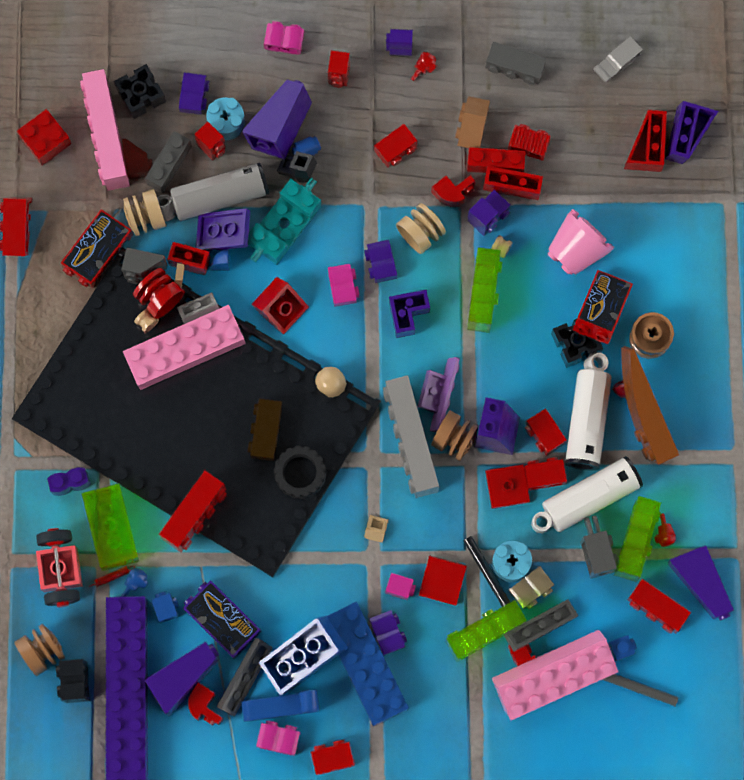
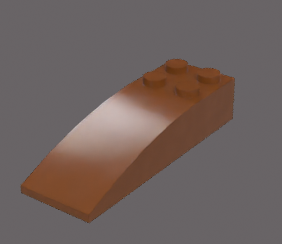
M622 347L624 390L630 415L636 429L634 435L637 441L643 445L641 450L645 459H649V461L659 465L679 456V453L634 348Z

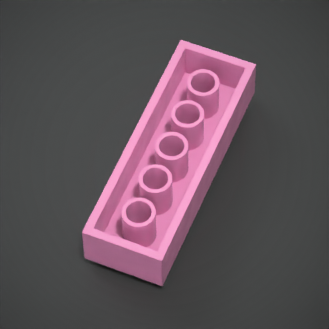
M105 70L83 73V80L80 81V85L85 97L83 98L85 108L89 115L87 119L92 132V143L95 150H98L94 151L100 168L98 169L102 185H106L108 191L128 187L130 183Z
M227 305L124 350L123 353L139 389L142 390L246 343L231 308Z
M597 630L492 678V681L506 714L510 720H513L617 673L618 669L606 638L600 630Z

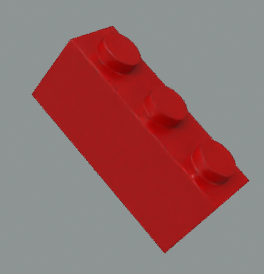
M469 147L467 172L486 173L487 166L524 172L525 151Z
M487 166L483 190L490 192L495 190L501 194L539 200L543 176Z
M644 579L640 580L627 599L632 608L637 611L641 609L647 613L645 616L653 622L657 620L663 624L662 628L671 634L672 632L677 633L691 614L686 608Z

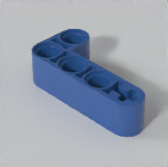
M317 690L241 702L244 722L320 712Z

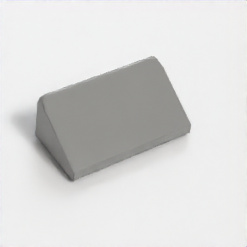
M211 292L177 307L183 323L186 324L218 310L219 306Z

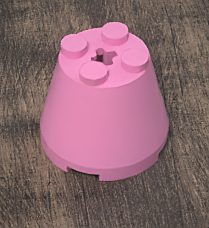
M574 209L567 214L548 248V255L555 262L560 261L563 264L561 268L571 275L573 273L575 275L608 255L614 249L612 244L605 243L607 241L606 238L591 223L581 216L578 218L579 213Z

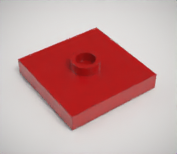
M524 464L485 470L492 509L530 503Z

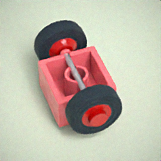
M52 528L37 534L38 546H49L52 548L36 551L40 588L43 592H50L44 595L45 605L57 606L59 608L67 607L71 603L80 601L79 591L70 589L83 587L78 548L75 545L60 547L61 544L72 541L71 530Z

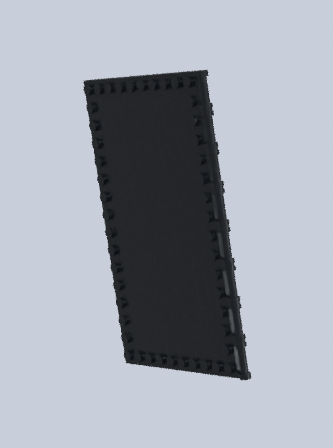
M122 247L13 415L12 420L170 516L174 514L202 473L207 471L224 483L227 495L221 503L217 502L214 507L215 512L210 519L206 518L202 523L204 527L200 534L273 578L378 409L381 400L372 398L355 388L354 384L347 380L345 390L339 396L328 397L318 390L315 383V375L323 369L319 363L312 359L308 360L288 348L287 344L280 340H274L256 329L255 325L248 321L244 322L234 316L239 328H241L240 331L246 344L140 390L123 351L184 325L177 307L186 304L185 300L187 297L195 300L202 296L193 292L192 288L182 283L181 288L185 293L181 300L166 315L158 319L159 321L154 328L144 333L142 327L134 321L147 308L149 303L142 305L139 302L140 299L137 300L133 296V292L139 283H129L124 277L121 270L123 265L121 262L125 257L126 249ZM171 278L168 284L174 282L175 280ZM253 335L273 347L272 351L269 352L249 340L250 337ZM285 354L305 366V370L301 371L283 360V355ZM351 393L371 405L370 409L367 410L347 398L348 394ZM259 399L282 401L283 404L275 461L252 459L251 453H248L249 441H253V434H250L251 424L256 421V415H253L254 405L258 404ZM295 446H306L315 450L322 457L326 467L325 483L322 485L321 490L318 493L316 492L314 496L306 497L305 499H295L284 494L278 487L274 475L275 463L279 456L286 452L288 448H295ZM297 457L287 463L284 476L291 486L304 488L312 484L317 471L311 460L305 457Z

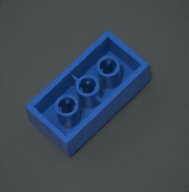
M322 616L309 623L262 659L259 664L278 693L283 695L291 692L348 648L327 616Z

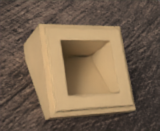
M370 515L364 538L383 542L389 520Z

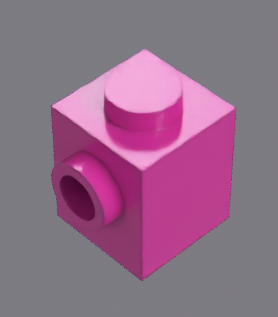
M391 573L385 594L408 600L409 596L413 597L416 585H413V579Z

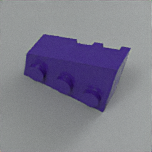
M686 101L681 102L676 109L665 159L680 164L685 163L719 111Z

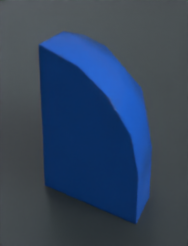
M229 249L222 250L213 257L210 271H229Z

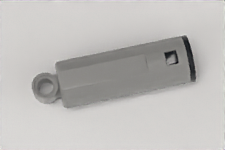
M259 162L171 188V196L160 195L157 197L164 221L172 220L176 213L178 219L183 221L270 195L261 163Z

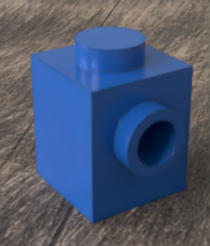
M161 592L156 594L155 598L151 600L160 624L179 617L176 608H179L176 596L172 597L170 593Z
M629 635L608 643L615 662L633 656L635 654L634 650L637 649L634 639H630Z

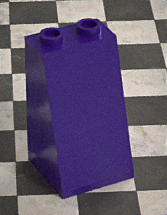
M286 80L243 129L242 133L251 149L285 160L312 104L302 82Z
M485 397L475 448L513 455L520 417L505 401Z
M205 641L145 679V682L166 715H172L191 694L198 682L200 683L219 662L216 658L219 654L212 644L208 645Z

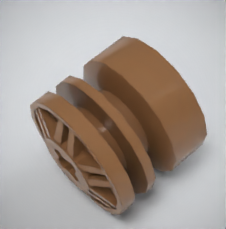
M450 410L436 432L431 446L440 451H443L447 445L451 446L449 456H452L458 450L455 459L460 461L472 447L479 425L474 424L471 430H468L470 420H467L461 426L459 425L461 416Z
M44 624L39 625L42 635H39L35 629L32 630L33 641L24 635L14 642L20 655L35 676H39L48 670L45 660L48 659L53 665L57 664L53 656L54 654L60 660L65 658L61 644L53 632L46 628Z

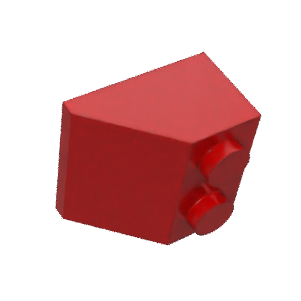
M278 277L252 303V306L261 316L282 334H285L309 308L289 283Z

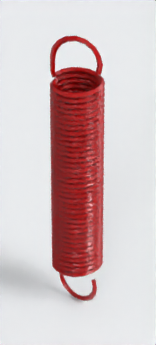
M124 566L95 579L96 584L89 585L88 587L96 585L98 588L129 574L131 570Z

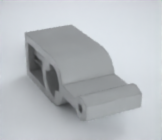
M630 36L615 48L606 59L595 66L593 70L607 83L617 73L623 71L640 57L643 49Z

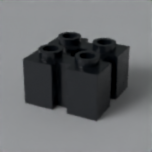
M147 64L135 69L134 76L129 78L126 74L114 81L115 87L122 100L125 101L126 107L133 119L147 113L146 108L152 106L154 109L166 103L165 95L159 84L155 82L154 76Z
M577 319L573 321L572 326L568 327L567 323L553 328L551 332L556 346H562L563 348L560 355L566 368L580 363L582 356L590 357L596 353H602L604 349L601 342L573 331ZM574 338H577V341L580 339V344H575L573 342Z
M84 659L59 661V666H56V676L61 680V685L57 686L58 698H61V701L65 703L89 702L88 662Z

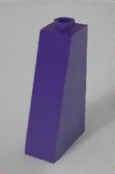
M706 545L668 561L671 569L713 620L719 618L721 621L730 617L729 613L734 611Z

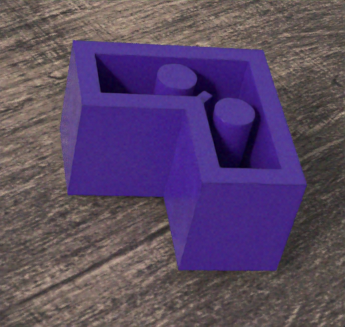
M493 190L485 199L481 198L469 210L467 221L483 236L487 232L490 234L497 227L496 223L500 219L503 221L510 214L511 205L499 193Z
M427 289L389 296L396 338L415 335L413 316L430 313Z

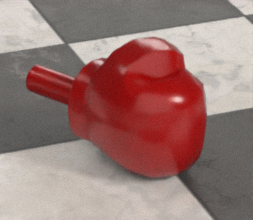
M426 51L421 53L414 66L417 70L411 77L412 81H415L420 73L425 75L426 72L431 73L436 69V58L433 54Z
M661 513L662 525L658 527V534L654 537V540L662 547H668L676 541V534L671 524L666 523L664 513Z

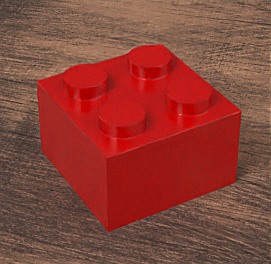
M47 109L17 130L20 139L42 166L72 144L69 136Z

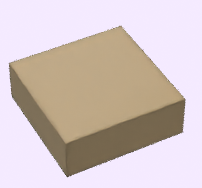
M177 263L174 282L182 287L185 266L184 264Z

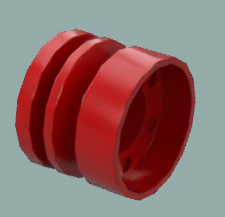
M158 268L148 274L133 292V296L137 300L140 299L139 302L142 305L149 303L146 309L155 319L163 317L172 310L185 293L176 282L168 284L171 277L168 274L165 275V271L162 268Z

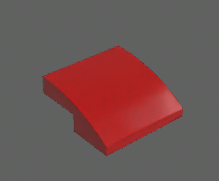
M429 555L419 596L456 606L467 565Z

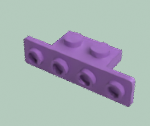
M448 358L444 375L432 370H427L418 407L434 413L430 426V431L432 432L438 431L450 406L449 399L455 387L454 380L459 370L460 358Z

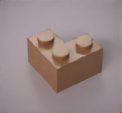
M468 96L467 102L462 103L458 120L462 124L461 128L457 127L455 138L459 139L457 146L480 148L490 104L489 100Z

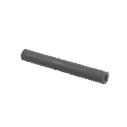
M616 674L602 679L672 706H676L678 697Z

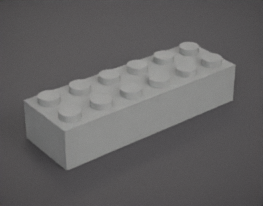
M407 375L388 380L383 388L385 402L390 404L388 406L390 420L395 422L393 424L395 438L400 440L398 443L400 456L405 458V461H403L406 476H410V480H408L410 493L415 494L416 498L438 493L439 484L409 377Z

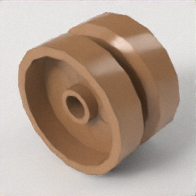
M655 312L645 313L638 317L631 328L629 335L630 346L634 348L636 354L640 357L647 359L658 358L665 354L673 341V325L662 314Z

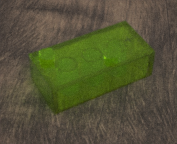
M478 247L467 330L490 333L494 305H498L499 293L495 292L497 276L502 271L503 262L499 261L501 250Z
M120 484L81 493L101 572L139 562Z
M638 496L635 500L618 559L619 565H617L614 576L634 582L641 578L646 556L650 557L653 546L650 545L655 524L658 523L661 514L659 511L661 502Z
M516 600L496 611L488 610L482 614V619L459 632L456 630L447 635L448 638H446L445 643L456 662L500 639L506 632L527 621Z

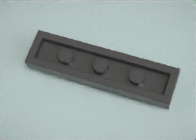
M567 599L506 632L504 637L513 652L575 619L578 617V614Z
M258 638L254 639L217 705L218 708L235 717L241 702L244 701L262 668L259 662L270 654L273 647Z

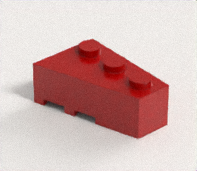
M647 111L624 169L662 171L665 156L667 111Z
M7 197L3 198V202L0 203V212L3 213V221H0V232H3V240H0V251H2L3 256L28 255L29 221H31L29 203L32 204V198Z

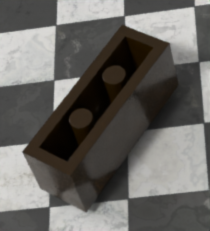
M259 399L258 404L254 405L253 415H256L255 423L252 422L250 434H253V441H249L248 453H251L252 459L275 461L283 407L282 401Z

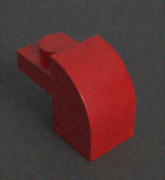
M446 175L432 186L431 192L443 205L458 207L465 203L464 194L467 196L474 190L475 180L470 175L455 186Z
M199 682L189 697L188 706L190 713L198 721L204 715L203 720L212 726L215 723L220 725L223 718L208 708L216 694Z

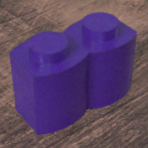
M390 29V33H386V51H389V55L412 56L413 30Z
M184 72L179 100L180 112L202 115L203 110H206L207 99L204 97L205 92H209L210 81H207L206 75Z
M384 240L367 244V250H364L366 261H370L371 268H368L370 279H374L375 284L397 279L390 241Z
M81 467L73 468L67 473H55L47 478L50 492L55 496L66 495L72 490H84L91 485L88 472L85 468Z
M390 610L369 618L383 656L405 648L404 643L407 642L404 632H400L397 625L400 624L397 613L393 614Z

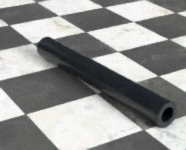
M472 536L463 540L502 608L511 604Z

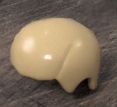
M332 366L324 367L317 373L315 379L318 390L328 397L339 396L345 390L347 384L344 374Z

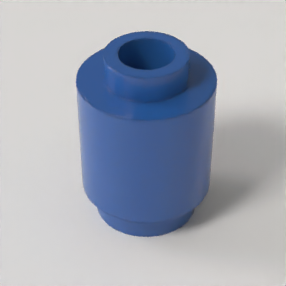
M316 136L302 139L294 143V148H292L294 155L296 151L315 155L321 150Z

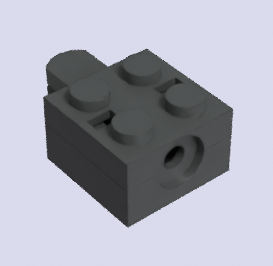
M596 515L592 516L595 533H593L589 517L584 518L588 535L583 536L580 543L590 579L614 573L619 562L616 553H612L611 546H613V540L611 535H607V531L601 532Z

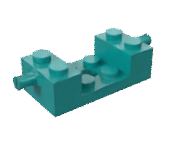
M310 178L305 186L299 185L292 179L287 182L279 193L280 198L262 222L260 224L256 223L248 234V245L255 249V252L250 257L252 261L257 262L260 256L264 255L276 265L280 262L322 206L321 199L311 192V189L317 183L316 180ZM283 219L288 220L289 226L281 228L279 222Z

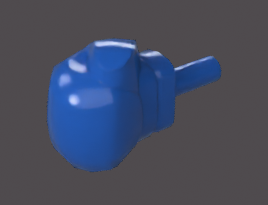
M140 568L131 569L124 583L127 588L121 597H126L131 589L136 591L137 588H146L148 584L147 573Z

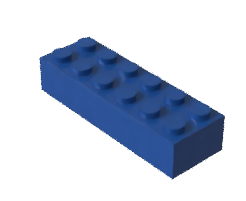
M357 601L328 615L327 618L348 648L339 657L373 727L409 710Z

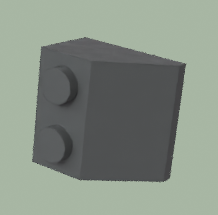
M127 248L121 270L129 283L138 284L152 271L158 268H162L165 271L168 265L164 255Z

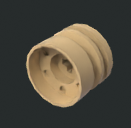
M154 189L142 192V202H139L137 197L133 195L135 203L133 205H130L128 197L123 198L124 212L129 227L135 236L140 235L139 226H142L144 233H147L148 223L152 225L154 230L166 227Z
M419 203L416 206L417 210H411L414 220L404 216L396 223V227L405 241L416 252L423 254L431 247L429 238L438 241L439 236L446 234V230L438 216L426 205Z

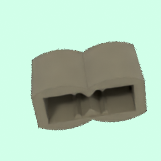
M539 566L510 588L509 592L522 609L527 607L529 610L538 603L536 601L537 598L541 595L545 598L553 592L552 587L554 583Z

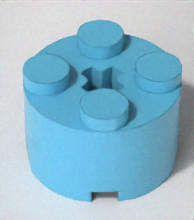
M224 97L209 104L206 113L207 121L224 136V140H232L238 137L245 126L243 108L237 100Z
M518 541L502 543L497 547L492 558L494 573L506 582L520 581L528 574L532 565V556L525 544ZM510 557L517 561L514 566H511V563H507Z

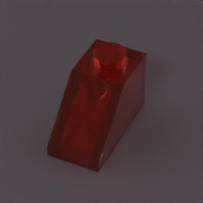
M126 138L122 139L128 179L145 178L153 166L152 159H149L147 153Z

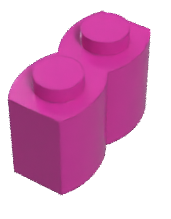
M280 22L268 23L264 49L301 55L304 29L294 24L284 26Z
M350 264L328 267L334 307L357 303L356 298H359L360 295L358 286L354 287L353 280L356 279L355 268H351Z
M266 721V724L261 723L257 748L295 756L300 732L296 731L297 727L285 725V728L277 727L278 723Z

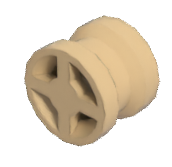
M499 235L490 251L498 253L504 259L513 242L510 240L506 241L503 239V236Z
M145 309L136 317L134 322L142 327L144 333H147L155 327L159 320L155 319Z

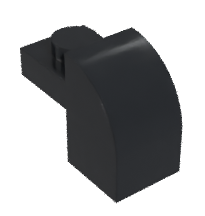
M296 151L294 157L287 155L285 160H281L277 171L281 175L296 178L297 182L306 183L310 180L317 161L313 155Z

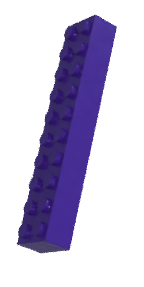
M145 596L106 597V780H148V685L145 682V679L148 678V604Z

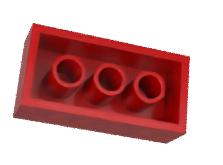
M204 471L159 533L161 539L179 552L186 551L193 542L191 539L194 534L198 535L203 529L204 525L202 523L206 518L210 519L215 512L214 507L217 502L221 503L226 497L227 493H225L226 487L224 483L207 471Z

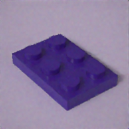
M245 208L199 215L196 248L205 251L248 247L250 210Z

